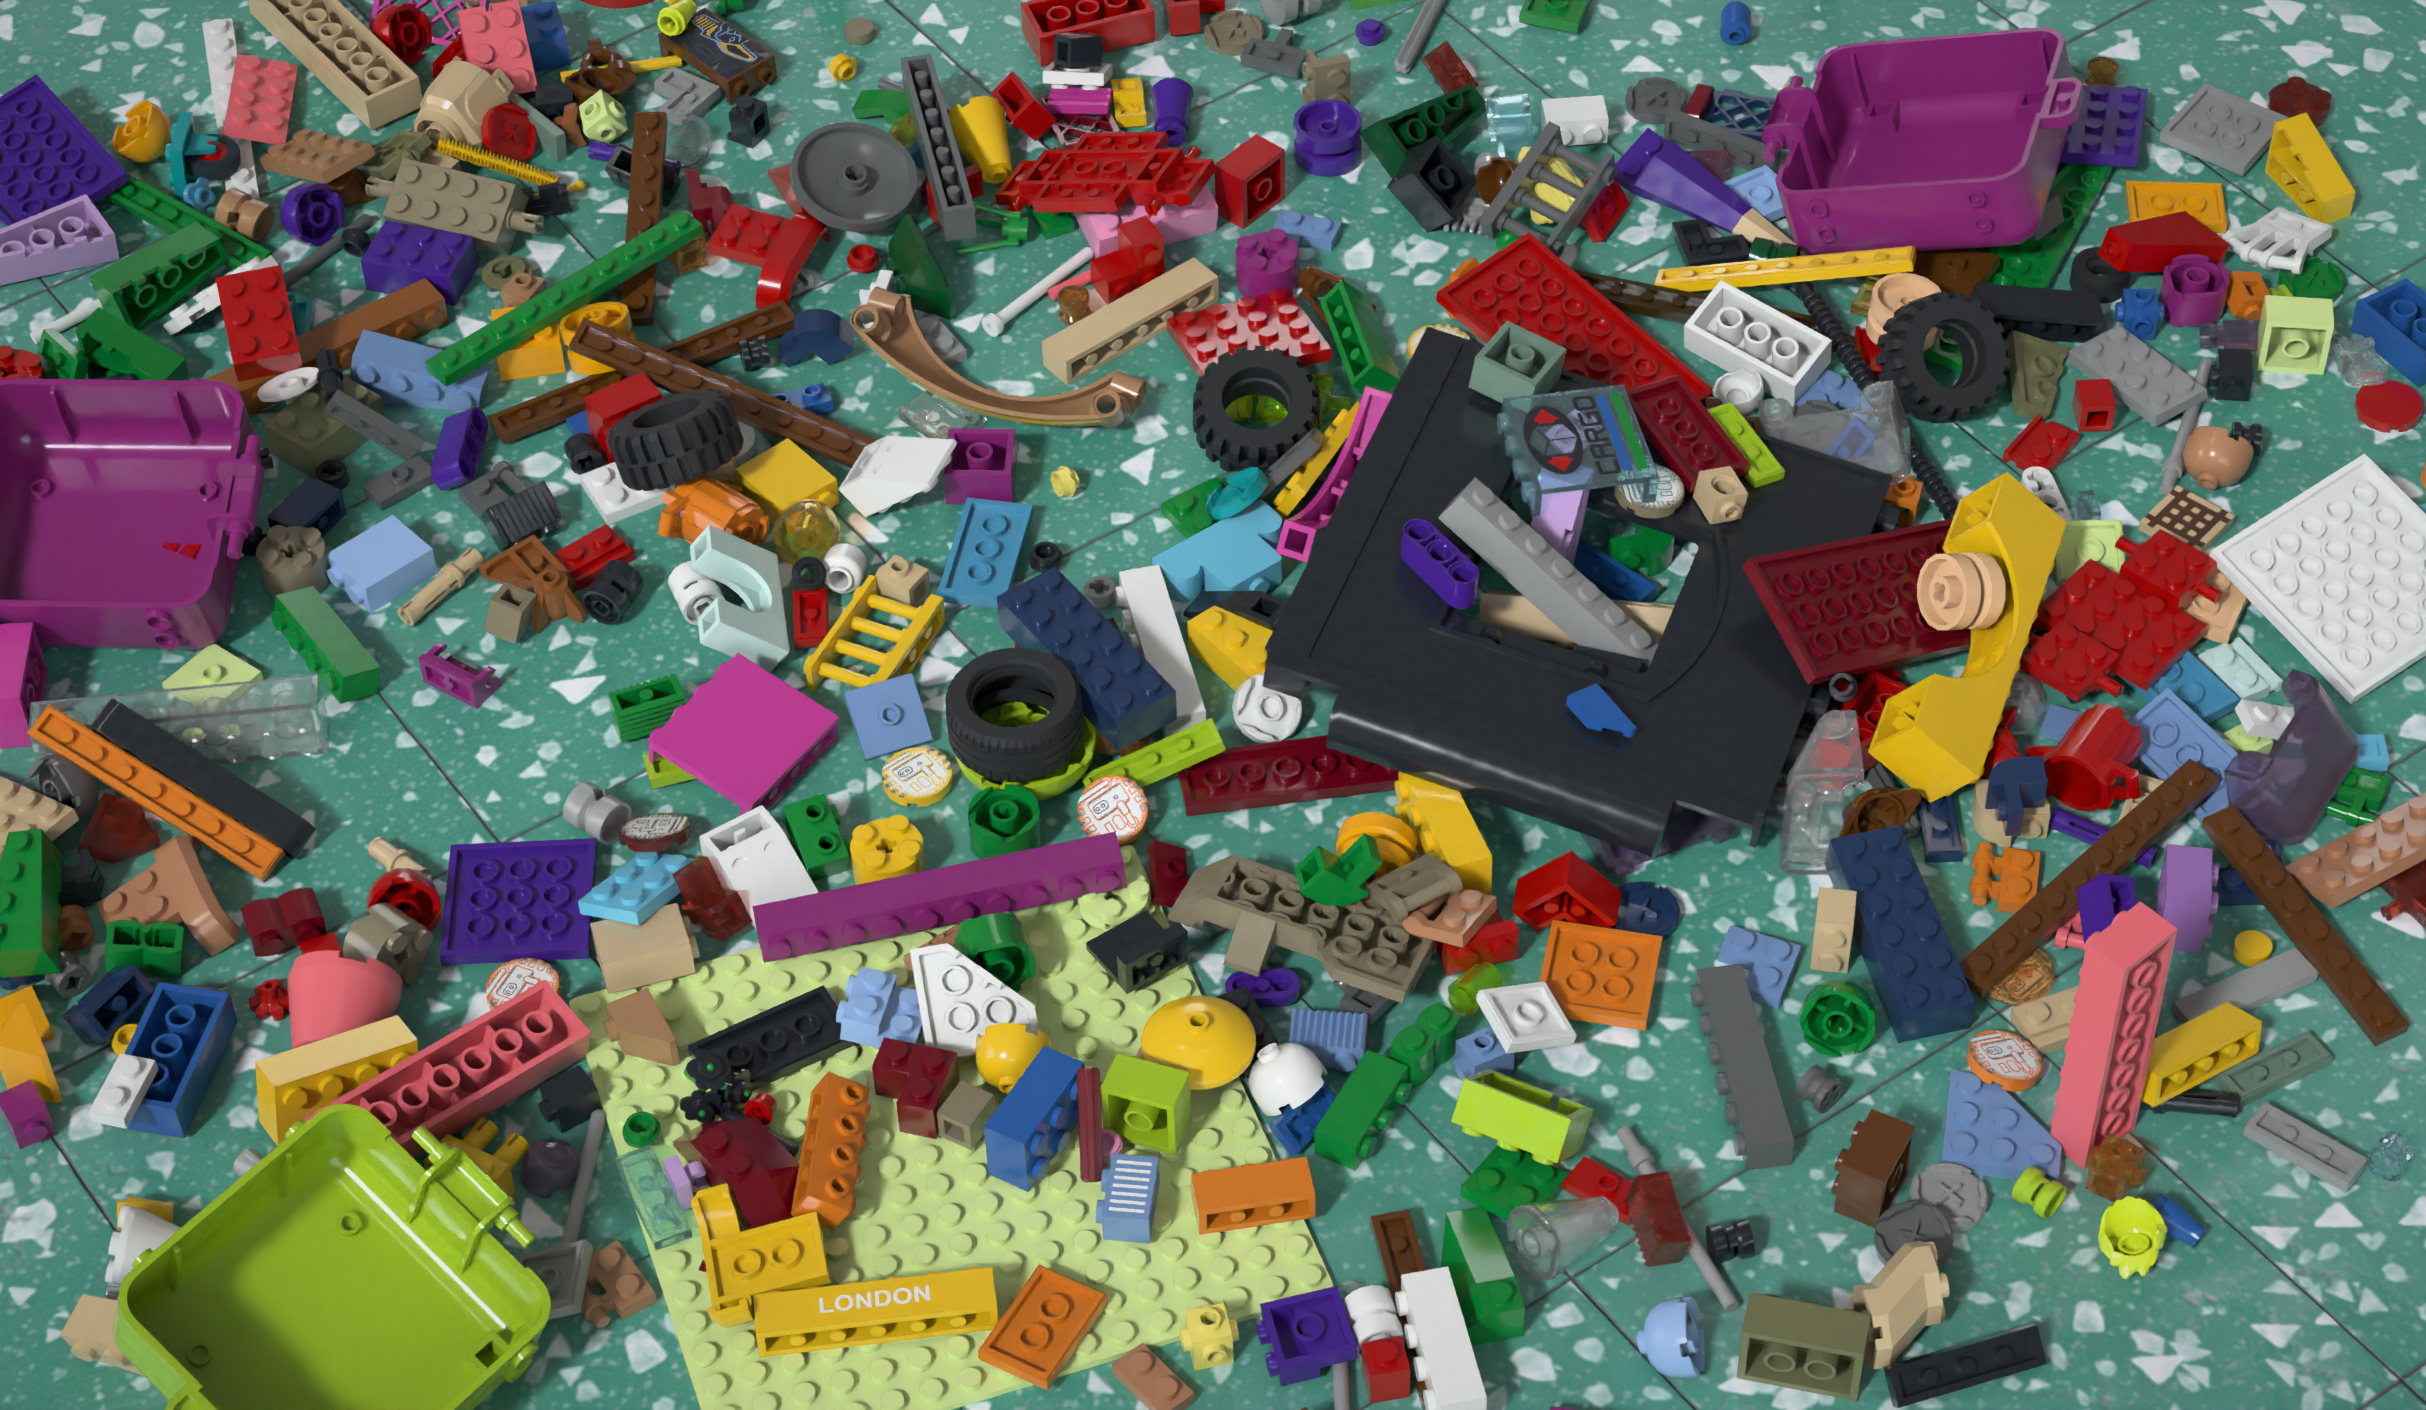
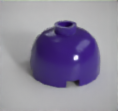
M303 183L292 188L283 198L280 207V220L283 228L292 239L305 245L322 246L334 237L332 235L336 233L338 227L342 228L344 223L342 199L337 192H333L329 188V185L324 183Z

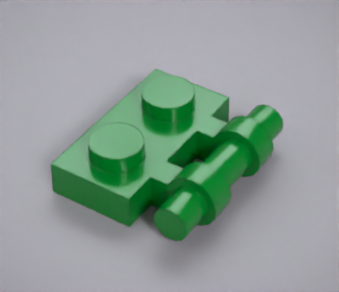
M2319 756L2307 790L2319 793L2320 795L2317 797L2304 793L2300 806L2313 810V814L2325 817V815H2330L2346 820V825L2353 827L2373 823L2376 815L2363 811V808L2379 811L2390 777ZM2331 798L2342 800L2351 803L2352 805L2350 807L2337 802L2331 801Z

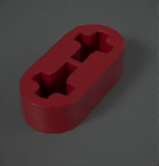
M1697 84L1687 104L1685 113L1703 120L1714 98L1715 88L1709 85Z

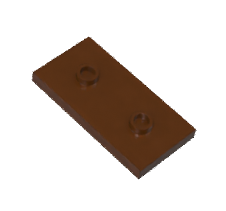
M1969 249L1916 251L1917 257L1914 271L1902 273L1916 274L1928 278L1938 285L1942 292H1960L1965 294V298H1968L1976 283H1987L2000 266V256ZM1890 274L1858 276V277H1860V278H1865V279H1869V280L1878 281V280H1880L1881 278H1883V277H1885V276H1887V275H1890Z

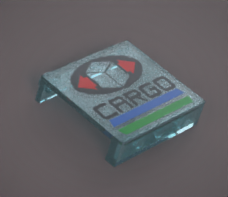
M1624 385L1503 398L1502 413L1497 414L1498 431L1500 434L1504 433L1506 454L1508 457H1513L1515 479L1521 480L1522 499L1524 503L1529 502L1533 516L1540 515L1542 494L1635 484L1642 503L1656 502L1659 475Z

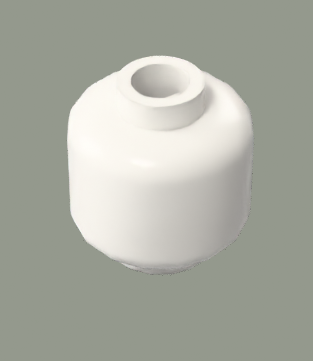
M841 543L831 547L822 561L826 569V578L823 584L831 591L839 594L855 591L861 585L868 567L867 558L862 550L848 543Z

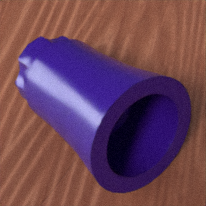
M1162 79L1155 83L1151 89L1155 118L1154 130L1155 132H1167L1170 141L1168 146L1178 147L1184 143L1185 135L1188 132L1189 113L1194 91L1191 85L1182 79Z

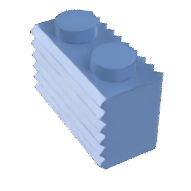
M1297 1008L1292 1010L1288 1043H1299L1307 1047L1317 1056L1324 1067H1334L1342 1072H1349L1356 1068L1366 1052L1368 1036V1015L1366 1013L1359 1014L1355 1012L1352 1014L1342 1011L1337 1013L1327 1010L1322 1012L1319 1009L1317 1011L1312 1009L1307 1011L1304 1008L1302 1010Z

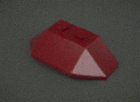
M757 1117L704 1122L673 1141V1146L688 1163L701 1161L706 1171L704 1177L709 1187L728 1183L739 1220L748 1230L794 1217L791 1215L799 1163Z

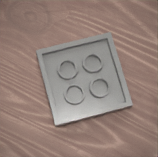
M2205 83L2160 131L2159 141L2243 176L2269 148L2274 123L2289 117Z

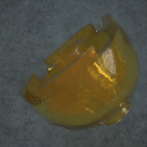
M799 499L790 502L779 512L772 529L773 541L776 544L775 550L780 557L792 565L800 558L807 556L815 557L822 562L829 549L840 543V522L835 512L825 503L816 499Z

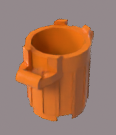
M703 474L702 477L679 484L674 491L670 489L665 492L662 502L667 504V507L662 509L661 517L658 520V535L669 538L680 537L692 544L706 527L711 525L754 545L758 541L764 544L769 531V517L763 514L764 510L761 509L758 503L741 494L742 486L728 482L722 483L711 476Z

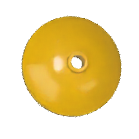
M1188 996L1163 1005L1148 1019L1141 1035V1051L1144 1060L1165 1066H1175L1190 1072V1090L1211 1089L1233 1081L1248 1068L1256 1050L1255 1030L1249 1017L1234 1004L1211 996Z

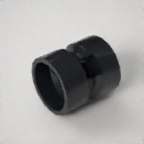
M610 560L604 565L596 580L590 584L581 598L582 606L598 622L614 625L621 620L630 604L634 602L644 587L643 579L639 572L626 562Z

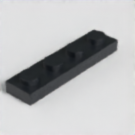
M2030 1323L1884 1366L1883 1369L1892 1405L1901 1408L2046 1365L2047 1362L2038 1325Z

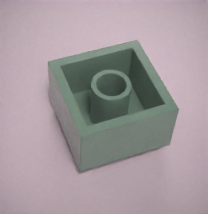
M1506 321L1475 356L1469 388L1527 415L1559 381L1567 349L1514 323Z

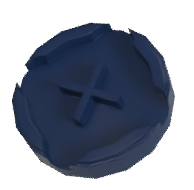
M1649 882L1627 883L1618 888L1621 890L1617 924L1610 928L1663 936L1662 941L1670 938L1678 927L1680 908L1677 899L1668 889L1662 886L1658 889L1651 887Z

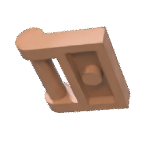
M1464 888L1453 895L1448 892L1420 906L1417 910L1410 911L1408 917L1403 919V927L1412 935L1463 948L1497 910L1496 896ZM1443 902L1449 904L1435 921L1428 920Z

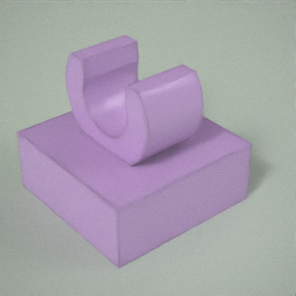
M678 1155L663 1160L667 1185L680 1212L692 1208L693 1192L696 1193L699 1190L708 1188V1183L704 1177L706 1171L701 1161L691 1162L683 1168Z

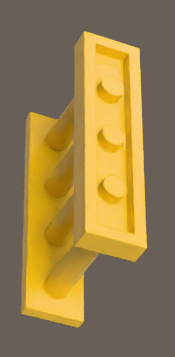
M869 575L863 585L856 588L852 600L814 654H810L804 664V674H806L808 690L814 692L824 677L861 688L911 673L946 622L944 598L931 594L924 605H920L917 608L879 596L876 576ZM875 608L912 620L908 628L899 630L866 618L871 610ZM857 631L897 644L892 651L883 653L852 643L850 640ZM840 654H844L881 667L876 674H872L869 677L833 664Z

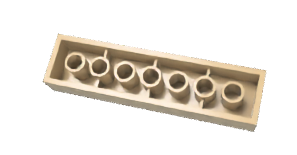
M247 0L250 13L370 130L381 127L420 108L423 97L419 77L338 0Z

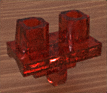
M1445 41L1421 59L1434 77V82L1442 88L1445 94L1470 83L1475 88L1479 86L1448 41Z

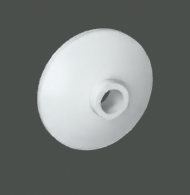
M303 367L285 372L261 386L257 395L263 402L286 401L287 405H289L318 382L316 376L319 370L315 367Z

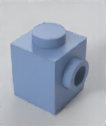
M1489 1026L1456 1040L1453 1066L1461 1079L1478 1074V1072L1488 1068L1509 1076L1514 1074V1053L1507 1054L1492 1027Z

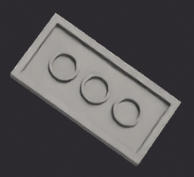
M2120 325L2068 351L2069 363L2091 379H2110L2113 395L2155 427L2207 399V388Z

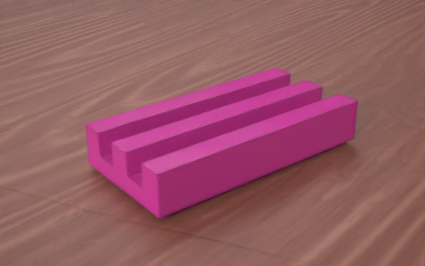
M1051 87L1046 105L1052 114H1108L1112 100V89L1083 90L1082 88L1068 87L1067 89H1053Z

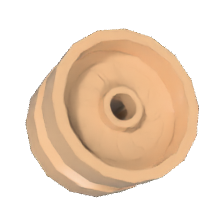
M1910 273L1890 274L1878 280L1872 289L1870 309L1866 320V333L1870 340L1877 345L1879 336L1887 333L1883 330L1884 324L1888 319L1894 317V312L1897 309L1909 304L1911 301L1942 292L1938 285L1928 278ZM1933 327L1929 331L1924 342L1923 352L1933 346L1937 339L1939 328Z
M1985 552L1935 554L1926 560L1920 570L1917 582V601L1921 614L1930 626L1936 630L1986 629L1994 624L2002 613L2006 598L2005 580L2000 566L1993 557Z

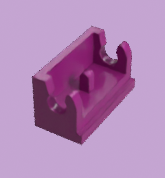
M442 642L437 643L426 654L418 657L423 682L476 709L502 686L500 678L496 676L490 677L496 671V669L490 666L480 672L454 659L452 654L448 652L439 658L440 653L447 648V645Z

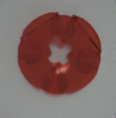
M2290 77L2286 83H2281L2271 89L2268 95L2267 107L2289 118L2307 113L2317 128L2328 119L2331 94L2315 85L2306 83L2301 77Z

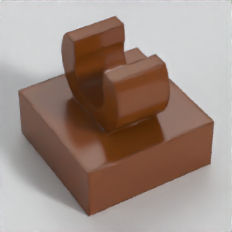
M577 103L566 105L563 116L554 118L553 123L560 129H564L566 142L571 140L576 148L587 145L588 137L581 128L582 120Z

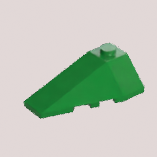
M1474 1207L1447 1212L1441 1268L1447 1266L1449 1268L1471 1345L1524 1336L1525 1306L1515 1275L1486 1209Z

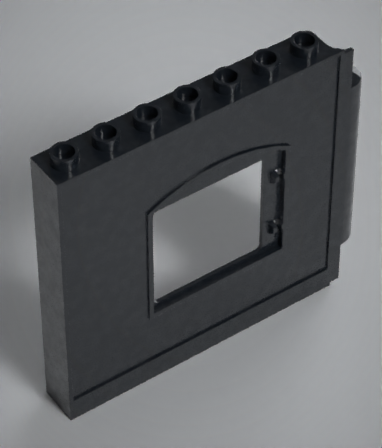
M1427 326L1265 646L1267 659L1262 687L1303 700L1311 682L1339 691L1330 713L1326 746L1328 750H1337L1645 854L1650 859H1653L1662 845L1676 805L1752 830L1749 846L1754 848L1757 847L1765 825L1784 830L1797 789L1780 783L1783 775L1802 781L1813 751L1815 739L1800 735V730L1803 726L1818 732L1821 731L1832 696L1828 689L1817 686L1818 683L1807 684L1742 565L1749 558L1895 530L1902 508L1885 503L1893 475L1756 432L1784 468L1785 473L1783 479L1757 488H1753L1744 475L1738 477L1748 492L1742 519L1710 525L1693 498L1694 491L1689 493L1685 486L1683 502L1680 507L1675 509L1673 514L1657 519L1643 518L1635 515V510L1630 509L1628 506L1626 510L1617 501L1614 486L1619 473L1601 475L1595 464V461H1599L1604 472L1615 471L1616 467L1613 459H1617L1622 470L1595 398L1605 394L1629 460L1631 464H1636L1609 394L1621 395V392L1627 390L1562 370L1559 381L1537 406L1553 407L1568 417L1576 411L1572 398L1592 396L1597 408L1578 412L1587 419L1585 412L1599 411L1603 421L1599 427L1601 429L1605 427L1606 429L1600 434V438H1609V441H1602V443H1611L1612 445L1603 447L1605 455H1616V457L1596 459L1593 457L1590 447L1583 452L1579 467L1594 472L1586 508L1693 542L1698 546V551L1650 666L1646 672L1637 673L1465 616L1458 611V608L1447 604L1401 559L1400 548L1405 523L1412 519H1424L1433 524L1478 568L1482 557L1438 517L1475 477L1507 505L1513 490L1517 487L1540 492L1536 490L1539 475L1542 470L1548 471L1536 461L1527 447L1523 432L1526 415L1469 388L1475 356L1485 345ZM1590 399L1577 400L1579 408L1592 406ZM1596 414L1591 415V418L1598 422ZM1629 416L1646 462L1659 464L1671 470ZM1557 425L1540 426L1536 428L1542 434L1546 435ZM1533 429L1529 443L1544 455L1547 446L1546 438L1536 429ZM1550 445L1548 446L1546 456L1558 454ZM1595 449L1596 454L1601 455L1600 451ZM1603 499L1617 503L1618 505L1617 507L1605 504L1603 503ZM1597 683L1637 727L1635 736L1631 738L1624 737L1622 732L1602 728V731L1586 728L1566 705L1567 696Z

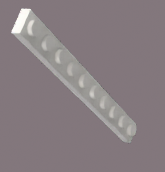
M232 18L215 19L202 23L217 131L220 135H223L238 54ZM230 137L240 148L241 164L234 174L224 178L226 191L235 187L251 195L252 199H260L251 140Z

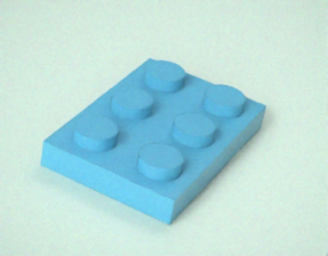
M653 849L642 850L624 866L616 869L601 884L593 887L587 895L578 901L580 914L640 925L704 874L702 860L686 858L684 855L659 853Z

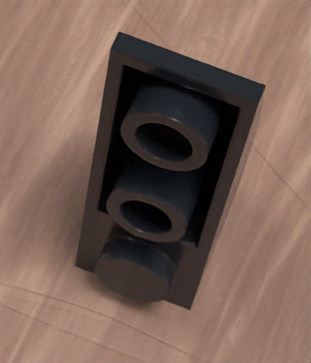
M1201 591L1185 609L1183 616L1192 619L1215 605L1273 631L1288 602L1262 591Z

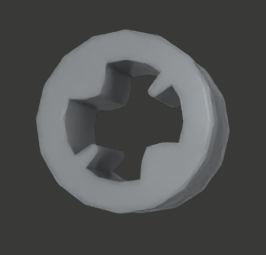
M1104 576L1090 578L1084 585L1085 598L1097 610L1111 607L1115 602L1114 582Z

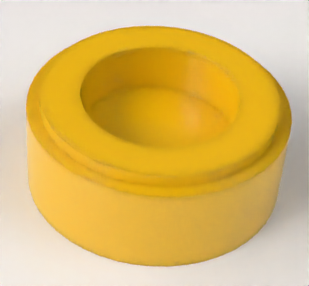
M2246 930L2236 936L2233 955L2241 964L2252 967L2270 959L2273 945L2270 938L2264 933L2256 930Z

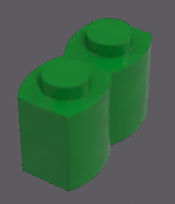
M132 920L109 922L107 924L105 941V970L110 971L115 966L135 965L140 972L155 977L166 978L180 975L183 959L184 928L166 922L152 923L146 926Z
M1440 1002L1425 1008L1417 1017L1415 1024L1401 1030L1391 1043L1390 1059L1408 1066V1083H1411V1089L1425 1083L1433 1074L1435 1066L1447 1062L1456 1052V1040L1459 1039L1460 1015Z

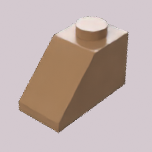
M648 988L606 1004L608 1020L603 1021L605 1031L611 1042H618L624 1054L670 1066L680 1064L676 1039Z

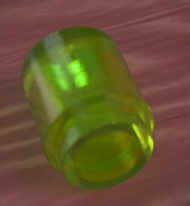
M1483 962L1481 965L1475 964L1449 985V1003L1457 1012L1473 1015L1481 1009L1476 1001L1478 991L1501 987L1503 985V978L1492 964L1488 962Z

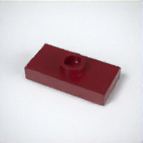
M1153 839L1148 846L1151 902L1172 908L1188 883L1186 849Z

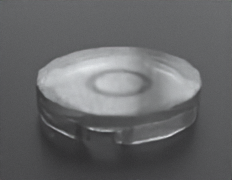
M690 111L668 113L665 158L681 161V165L677 166L681 168H689L699 164L708 156L712 148V133L707 121L695 116V113Z

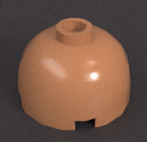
M2213 426L2194 428L2193 434H2188L2182 456L2186 471L2197 481L2198 485L2206 489L2224 488L2236 484L2245 475L2254 455L2253 447L2246 439L2239 436L2238 441L2228 437L2230 431L2224 428Z

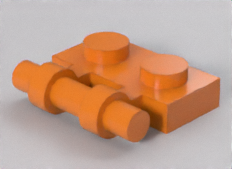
M1979 843L1977 852L1974 853L1972 859V867L1975 870V875L1971 878L1969 891L1972 894V903L1976 906H1984L1987 903V899L1998 900L1997 911L2016 913L2037 894L2041 852L2004 847L2001 858L1995 857L1992 854V845L1990 843ZM1989 875H2000V882L1992 881Z

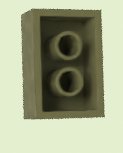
M343 375V380L341 381L343 392L385 417L381 396ZM318 382L310 390L299 396L263 424L270 454L317 480V468L320 464L329 460L342 461L369 440L366 436L323 411L326 403L323 398L322 385Z
M1750 1292L1742 1328L1737 1378L1857 1401L1871 1315L1859 1313L1852 1309L1842 1310L1821 1306L1809 1301L1800 1302L1779 1298L1772 1294Z

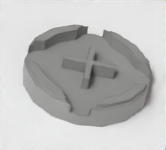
M1947 1162L1932 1164L1926 1167L1924 1172L1918 1176L1916 1175L1912 1180L1908 1200L1920 1201V1204H1925L1929 1207L1933 1205L1939 1208L1949 1219L1953 1233H1958L1977 1226L1983 1219L1989 1195L1985 1183L1980 1177L1978 1180L1972 1175V1170L1963 1165Z

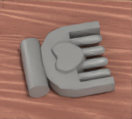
M1467 196L1454 217L1452 230L1456 231L1460 221H1462L1461 232H1465L1468 227L1470 228L1469 233L1472 234L1475 228L1479 226L1477 233L1482 235L1480 219L1490 204H1486L1481 198ZM1453 219L1444 224V231L1449 232Z

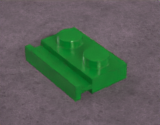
M43 329L37 355L41 359L46 379H85L88 372L89 359L56 329Z

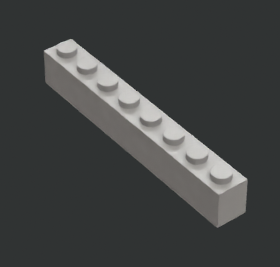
M1476 477L1451 501L1438 517L1577 645L1643 659L1642 673L1648 670L1659 643Z

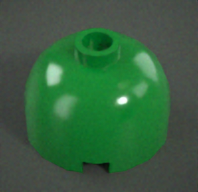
M1843 979L1829 980L1815 986L1807 994L1800 1011L1799 1022L1804 1032V1039L1817 1052L1831 1057H1842L1840 1052L1849 1053L1854 1051V1054L1861 1052L1871 1042L1876 1030L1875 1006L1869 994L1856 983Z

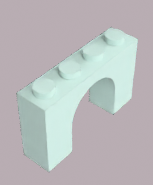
M708 525L690 545L692 570L733 589L744 600L749 610L717 597L698 618L700 644L731 657L739 653L770 673L779 662L786 659L790 652L777 554Z

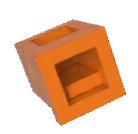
M2232 271L2229 275L2230 280L2226 302L2233 317L2244 318L2247 323L2260 320L2265 295H2270L2260 273Z
M1901 475L1898 478L1892 477L1885 503L1910 509L1909 514H1900L1897 526L1903 528L1915 526L1922 496L1923 482L1916 481L1910 475Z

